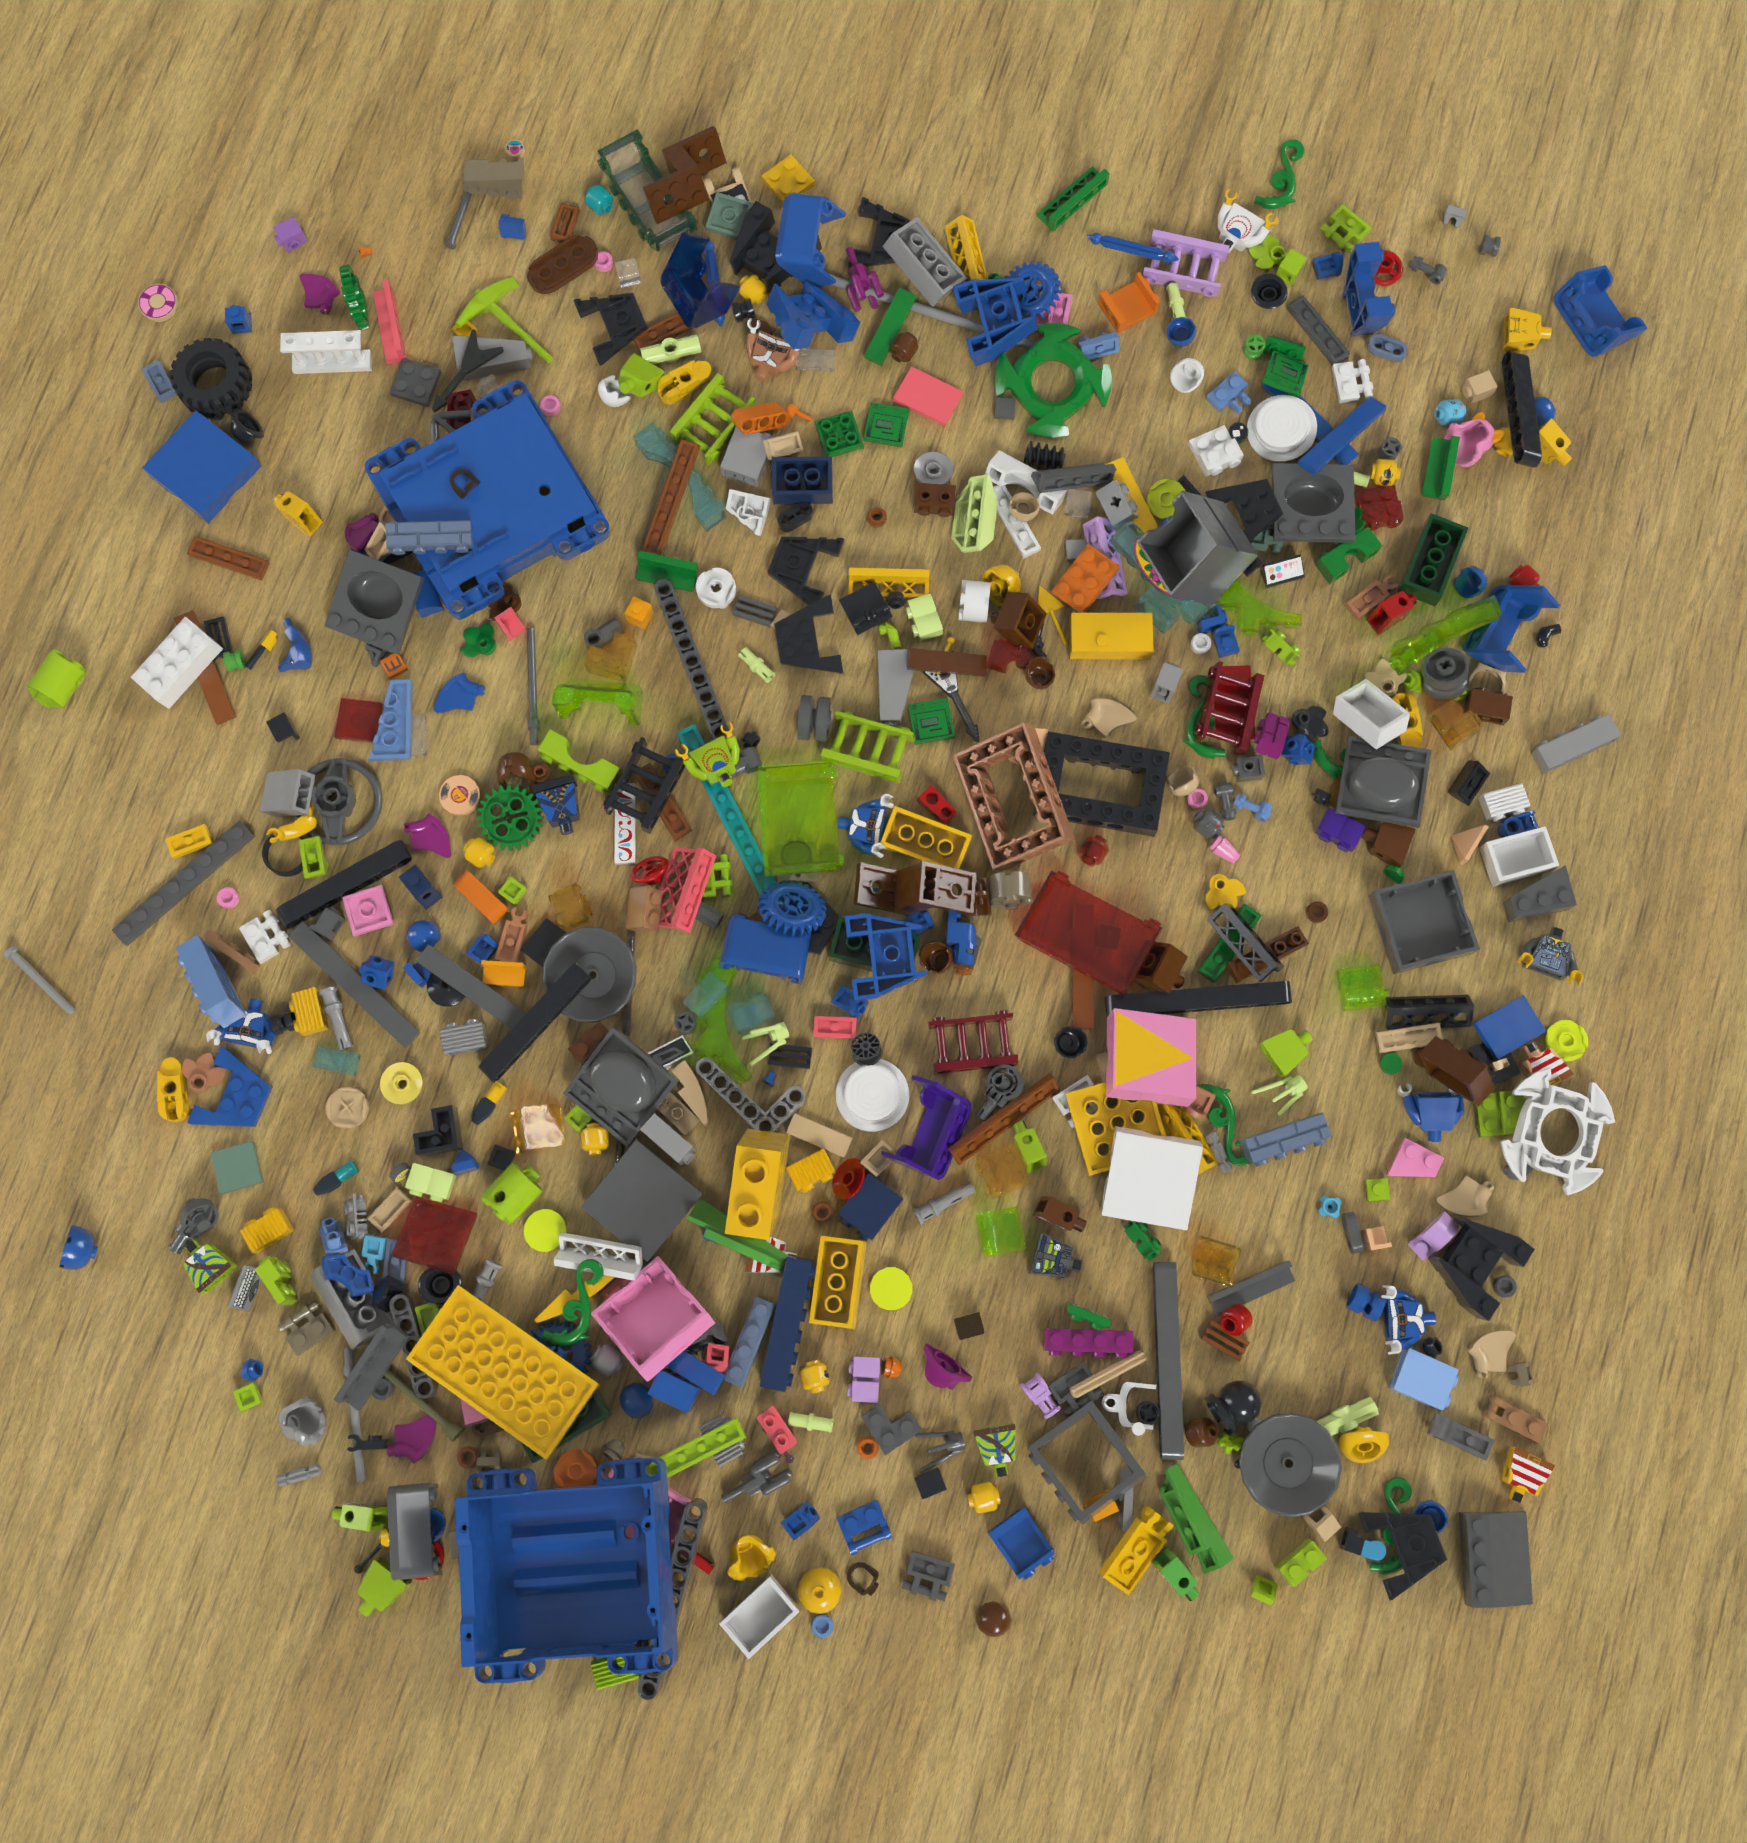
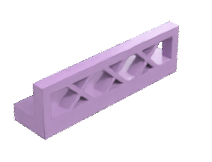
M1097 516L1083 524L1086 545L1090 544L1120 566V569L1097 599H1104L1112 594L1125 596L1128 593L1115 527L1111 525L1109 519ZM1104 525H1107L1108 533L1105 530ZM1115 581L1118 583L1119 589L1116 588Z

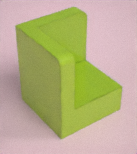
M1290 249L1280 264L1276 275L1292 286L1307 257Z

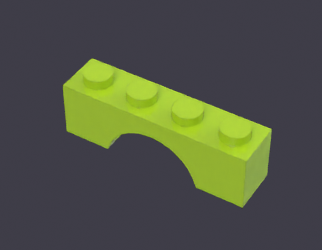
M551 729L537 749L543 761L548 764L553 762L559 765L558 769L566 774L569 772L575 774V778L582 783L589 782L593 784V788L600 793L605 791L610 794L615 787V783L618 782L622 775L619 767L603 758L589 765L575 762L570 757V743L568 739Z

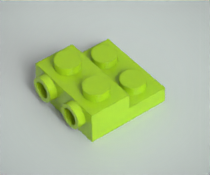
M1512 1091L1490 1093L1479 1107L1475 1105L1479 1138L1514 1135L1521 1109L1526 1101L1525 1096L1513 1095Z
M267 1256L259 1262V1266L254 1270L278 1305H293L298 1299L295 1296L297 1294L295 1288L290 1283L287 1284L293 1278L290 1273L292 1271L291 1267L286 1261L282 1262L277 1257L271 1258V1256Z

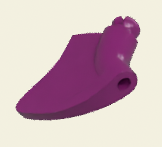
M301 274L299 277L305 290V308H320L319 310L322 314L325 315L326 312L328 315L330 309H332L333 300L340 294L339 290L326 277L316 274Z
M370 513L369 516L366 515L356 522L347 524L345 538L348 545L354 551H360L378 526L379 518L375 513Z
M428 813L423 820L404 823V832L411 833L412 850H429L445 858L451 857L449 835L437 818Z
M427 1414L413 1423L395 1425L394 1444L387 1446V1455L390 1457L394 1455L395 1457H407L413 1464L416 1463L429 1450L435 1436L437 1422Z

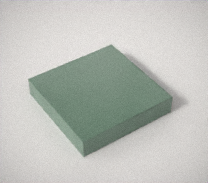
M716 192L705 226L706 231L737 240L744 216L753 203Z
M254 1141L211 1153L220 1194L223 1195L264 1182Z

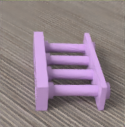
M1153 229L1150 246L1173 251L1174 255L1179 259L1171 263L1169 272L1158 270L1160 260L1152 259L1151 267H1144L1142 275L1147 278L1149 284L1168 286L1171 283H1178L1179 289L1201 293L1207 297H1217L1221 286L1220 283L1215 282L1219 262L1225 263L1230 246ZM1181 254L1193 256L1188 276L1177 274ZM1200 258L1212 260L1207 281L1196 278Z

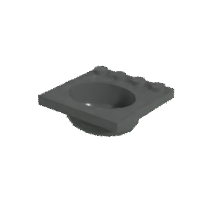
M1273 463L1272 491L1283 512V515L1273 523V541L1355 542L1354 465L1326 464L1313 475L1298 466V464Z
M349 549L325 627L394 654H400L425 578Z
M1348 736L1335 813L1419 828L1432 750L1386 743L1380 748L1375 749L1363 738Z
M612 1027L563 1094L628 1147L641 1132L642 1126L679 1082V1079L619 1029Z

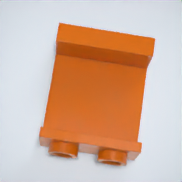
M1138 272L1134 282L1114 293L1109 294L1107 290L1100 292L1098 304L1118 334L1157 313L1160 299L1157 293H1153L1147 278Z

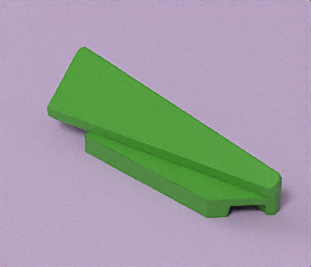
M698 1200L687 1220L706 1228L703 1237L781 1272L787 1259V1254L764 1239L725 1234L727 1215L706 1201Z
M1177 1464L1172 1465L1164 1472L1166 1479L1165 1483L1161 1486L1160 1495L1190 1556L1198 1554L1204 1574L1222 1568L1233 1560V1556Z

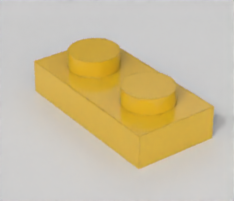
M205 824L165 839L173 859L195 852L213 843L208 827Z

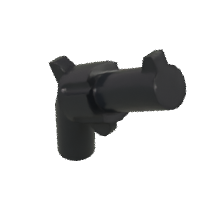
M1044 623L1042 624L1033 649H1031V651L1037 657L1047 656L1040 649L1044 647V643L1042 642L1041 638Z

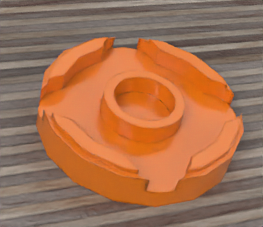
M572 1449L563 1453L556 1461L554 1467V1479L558 1487L593 1485L597 1479V1462L589 1452L582 1449Z

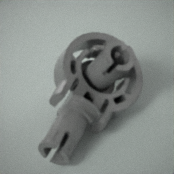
M1005 1064L993 1068L988 1074L987 1087L983 1092L986 1100L975 1114L986 1121L996 1106L1003 1108L1008 1101L1016 1099L1024 1087V1079L1020 1071Z
M191 1198L185 1203L179 1214L180 1222L175 1228L178 1234L168 1246L173 1253L181 1254L190 1240L198 1239L201 1233L207 1232L217 1223L219 1212L211 1200L205 1198L195 1200V1198Z

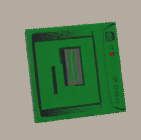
M1273 350L1262 383L1298 398L1301 394L1309 365Z
M871 402L864 441L902 448L909 409Z
M948 698L908 704L915 745L955 738Z

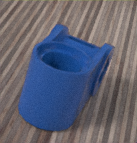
M1535 810L1506 819L1498 826L1497 832L1499 837L1504 838L1541 828L1536 822ZM1507 825L1512 827L1513 832L1507 829Z

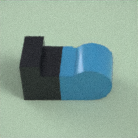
M1345 1527L1340 1549L1376 1561L1382 1560L1385 1557L1386 1547L1382 1542L1376 1539L1365 1540L1357 1537V1530Z

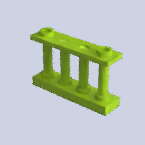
M719 373L714 376L669 431L671 440L676 444H679L680 440L683 439L700 445V450L705 453V463L708 466L718 460L722 449L731 440L736 427L731 421V415L713 403L714 399L721 395L739 408L756 405L754 397H751L745 403L725 389L724 377ZM710 410L729 423V425L722 433L702 419L701 415L705 411ZM693 425H698L716 437L717 440L709 447L689 433V430Z
M836 711L835 717L840 722L832 748L822 749L820 755L822 761L900 784L902 773L898 768V764L906 741L914 743V733L906 727L896 728L854 716L849 711ZM848 724L860 727L852 752L848 755L841 753L840 747ZM867 730L878 732L879 735L871 758L867 761L860 759L859 754ZM888 735L898 738L890 764L885 766L879 764L878 760Z

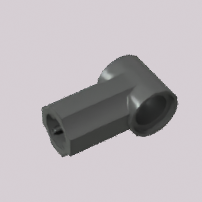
M615 618L597 629L588 630L584 635L587 650L593 654L601 652L605 645L623 635L624 630ZM592 639H598V640H599V641H598L597 643H595V644L589 643Z
M749 747L740 752L739 762L735 765L736 772L730 775L731 778L745 772H756L763 767L755 747Z
M701 901L695 919L716 930L724 914Z

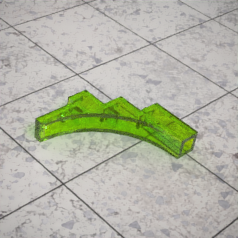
M1238 579L1220 597V605L1224 610L1236 611L1237 608H1240L1239 631L1243 632V635L1254 636L1255 633H1260L1261 625H1264L1265 628H1276L1277 625H1285L1287 629H1296L1297 626H1302V614L1284 612L1269 607L1252 596Z
M1495 595L1448 612L1444 619L1423 626L1417 634L1396 641L1391 647L1390 666L1392 670H1396L1398 676L1405 674L1415 663L1440 646L1467 632L1500 619L1502 611Z
M721 952L696 979L700 984L698 988L706 995L710 993V996L695 1011L698 1016L696 1020L702 1026L706 1027L708 1025L709 1027L693 1045L696 1048L695 1053L700 1058L712 1060L717 1055L716 1060L723 1067L728 1065L734 1070L731 1073L740 1082L742 1079L748 1082L753 1076L740 1062L734 1052L726 1025V1003L730 987L739 970H736V966L729 968V970L720 969Z

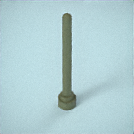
M388 1368L384 1377L445 1429L446 1437L454 1442L465 1428L458 1422H450L424 1398H419L409 1385Z

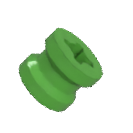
M1256 334L1249 336L1244 346V355L1251 360L1260 358L1265 348V339Z
M237 649L233 653H223L224 663L228 672H232L236 668H246V660L241 649Z

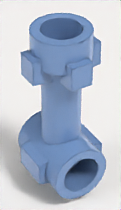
M1236 795L1232 804L1236 806V809L1241 810L1243 807L1255 812V818L1259 821L1266 822L1270 818L1273 811L1271 810V804L1261 801L1260 805L1246 800L1247 795Z

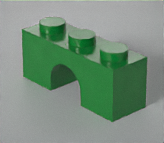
M1369 527L1355 533L1356 540L1354 543H1337L1334 546L1335 549L1330 552L1326 550L1318 557L1319 560L1316 567L1329 584L1344 576L1349 570L1350 566L1345 560L1346 555L1356 556L1361 563H1364L1379 552L1383 545Z

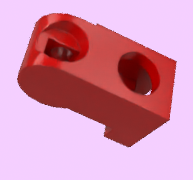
M932 785L917 799V802L924 806L930 814H933L941 824L945 825L956 815L954 808Z

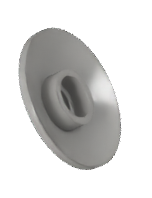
M927 452L916 460L914 474L920 483L946 484L953 476V464L946 455L940 452Z

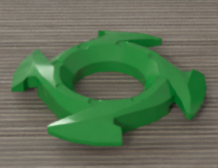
M1059 323L1037 325L1038 331L1044 337L1022 354L1014 367H1012L1004 353L1000 355L996 366L994 382L996 396L1004 395L1006 390H1010L1029 415L1036 420L1040 419L1026 428L1027 433L1047 438L1069 436L1068 426L1063 425V423L1088 403L1093 392L1096 394L1101 406H1106L1111 393L1110 364H1103L1101 369H1096L1078 347L1067 341V339L1080 333L1081 330L1079 328ZM1045 362H1060L1072 371L1075 386L1070 395L1065 399L1054 402L1046 401L1040 398L1033 390L1031 384L1032 374L1038 366Z

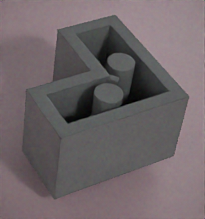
M880 1404L861 1417L885 1455L922 1431L910 1411L891 1423Z

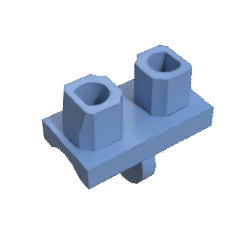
M334 1217L322 1220V1226L319 1227L326 1256L348 1252L340 1221L335 1222Z

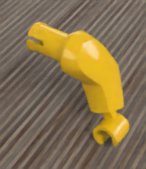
M312 801L308 815H301L295 822L281 826L279 829L270 828L266 835L273 834L275 837L270 838L269 842L276 843L278 839L281 841L295 839L312 831L318 821L314 817Z

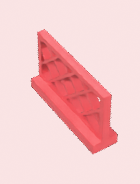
M674 847L669 860V867L665 872L659 889L662 891L660 913H663V917L659 919V927L677 929L685 933L691 932L717 855L700 847H697V849ZM681 853L683 855V859L677 863L679 854ZM686 864L687 869L681 873L680 868ZM676 873L677 878L671 882L672 875ZM679 884L681 888L674 893L673 888ZM669 892L670 897L664 901L665 895ZM673 903L674 907L668 912L667 907Z

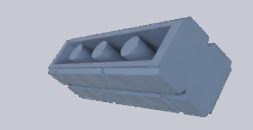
M471 520L386 522V546L389 552L395 555L405 554V551L425 554L428 550H434L435 553L439 554L447 553V550L466 553L468 549H473V527Z
M1319 1113L1240 1140V1145L1247 1164L1255 1163L1257 1167L1268 1163L1267 1158L1274 1156L1275 1160L1287 1157L1286 1152L1294 1150L1296 1154L1307 1150L1306 1145L1313 1143L1314 1147L1325 1144L1327 1143L1326 1138L1331 1137V1132L1324 1114Z
M755 1296L752 1308H750L736 1343V1348L725 1370L724 1375L726 1376L723 1380L739 1387H744L776 1308L775 1304Z

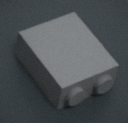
M735 427L720 465L721 475L759 487L769 462L763 441L774 437L766 432L744 434Z
M300 769L267 772L260 812L276 818L308 815L315 775Z
M655 1113L640 1129L682 1167L685 1164L689 1165L695 1159L696 1155L694 1153L697 1150Z

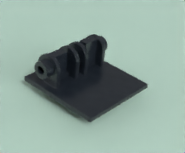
M875 582L839 599L857 636L893 617Z
M546 918L521 948V951L544 968V962L551 947L567 932Z

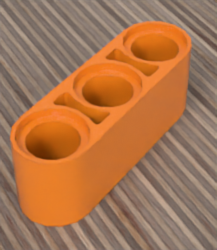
M777 402L738 408L731 415V421L744 434L783 428L790 420L789 414Z
M467 869L452 883L493 924L509 910Z

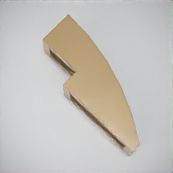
M684 1060L671 1070L684 1086L678 1093L703 1125L707 1127L709 1125V1118L703 1091L694 1072Z

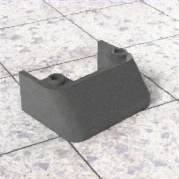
M436 1483L388 1487L387 1505L392 1580L442 1575V1570L438 1571L440 1570L439 1556L436 1557V1554L432 1552L430 1506L433 1505V1501L437 1500L436 1488H438V1484Z

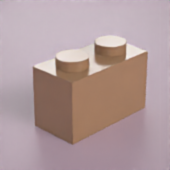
M649 886L630 888L626 929L639 933L658 931L662 898L661 890Z

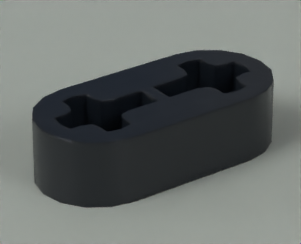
M801 502L782 512L778 517L779 528L784 532H790L810 521L813 516L812 506L807 502ZM800 510L807 511V515L801 514ZM783 519L790 520V525L784 523Z

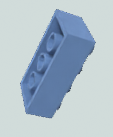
M199 935L177 946L176 949L179 954L177 960L186 969L184 975L193 984L191 990L195 997L200 1000L199 1008L203 1014H208L213 1023H219L223 1028L246 1016L217 952Z

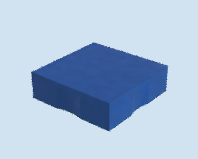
M196 410L142 468L151 479L170 494L180 498L190 510L209 524L228 503L231 496L248 482L261 468V465L254 455Z

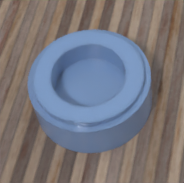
M827 1614L815 1616L811 1623L813 1634L819 1638L828 1637L833 1631V1620Z

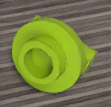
M1415 670L1407 672L1406 679L1403 682L1404 688L1416 694L1421 693L1422 672Z

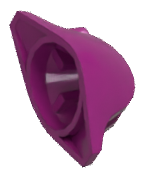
M927 1343L924 1345L927 1359L925 1376L932 1385L939 1388L948 1387L953 1390L959 1382H970L972 1380V1376L953 1358Z

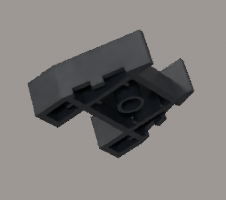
M755 201L744 216L730 264L736 276L742 268H745L763 278L767 293L770 294L774 284L780 287L783 281L789 277L792 278L793 275L780 267L776 261L775 252L778 237L769 233L775 224L772 210ZM818 235L816 249L820 251L822 246Z
M1454 1218L1453 1221L1461 1226V1229L1442 1258L1429 1256L1428 1260L1445 1280L1446 1286L1456 1296L1459 1305L1476 1318L1489 1321L1500 1305V1302L1481 1289L1500 1257L1511 1265L1524 1267L1535 1249L1518 1236L1467 1219Z

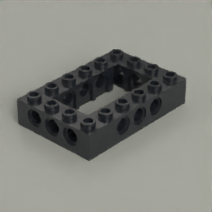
M1048 731L1044 755L1058 792L1064 757L1071 763L1076 761L1091 764L1093 767L1095 765L1111 767V770L1117 768L1131 771L1134 774H1139L1146 769L1141 786L1143 791L1138 805L1140 807L1059 794L1068 822L1155 837L1158 831L1170 752ZM1034 806L1033 816H1036L1038 813Z

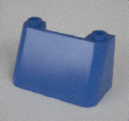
M1606 265L1577 272L1554 296L1556 307L1585 351L1592 357L1608 352L1641 335L1647 329L1643 320L1637 316L1625 321L1606 293V290L1613 281L1612 274Z
M734 914L733 917L728 919L719 968L729 970V968L736 966V970L739 971L742 969L781 977L784 980L788 976L791 983L801 985L804 980L811 933L808 934L804 928V933L800 936L799 930L796 929L795 935L792 936L791 929H788L784 935L783 927H780L776 932V925L769 927L767 923L747 920L744 915Z

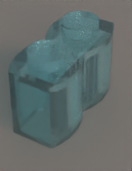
M758 992L749 996L750 1000L742 1003L740 1000L729 1005L730 1008L727 1009V1012L737 1035L776 1019L766 993L761 995Z

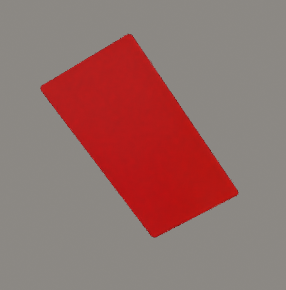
M1249 665L1222 666V672L1247 680L1251 678V667ZM1219 679L1217 690L1241 698L1246 697L1247 690H1245V687ZM1217 698L1214 700L1215 710L1237 717L1242 715L1243 709H1241V706ZM1215 718L1216 730L1234 736L1238 733L1239 728L1237 725ZM1255 721L1251 734V739H1254L1256 736Z

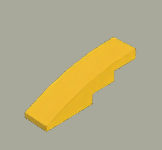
M604 1275L595 1285H588L585 1282L584 1286L589 1300L601 1293L617 1277ZM565 1289L534 1321L536 1323H543L562 1316L564 1305L568 1301H580L578 1289L574 1293L569 1289Z

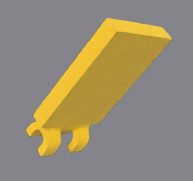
M1145 1504L1141 1511V1520L1136 1517L1098 1574L1129 1596L1167 1542L1164 1536L1174 1525Z

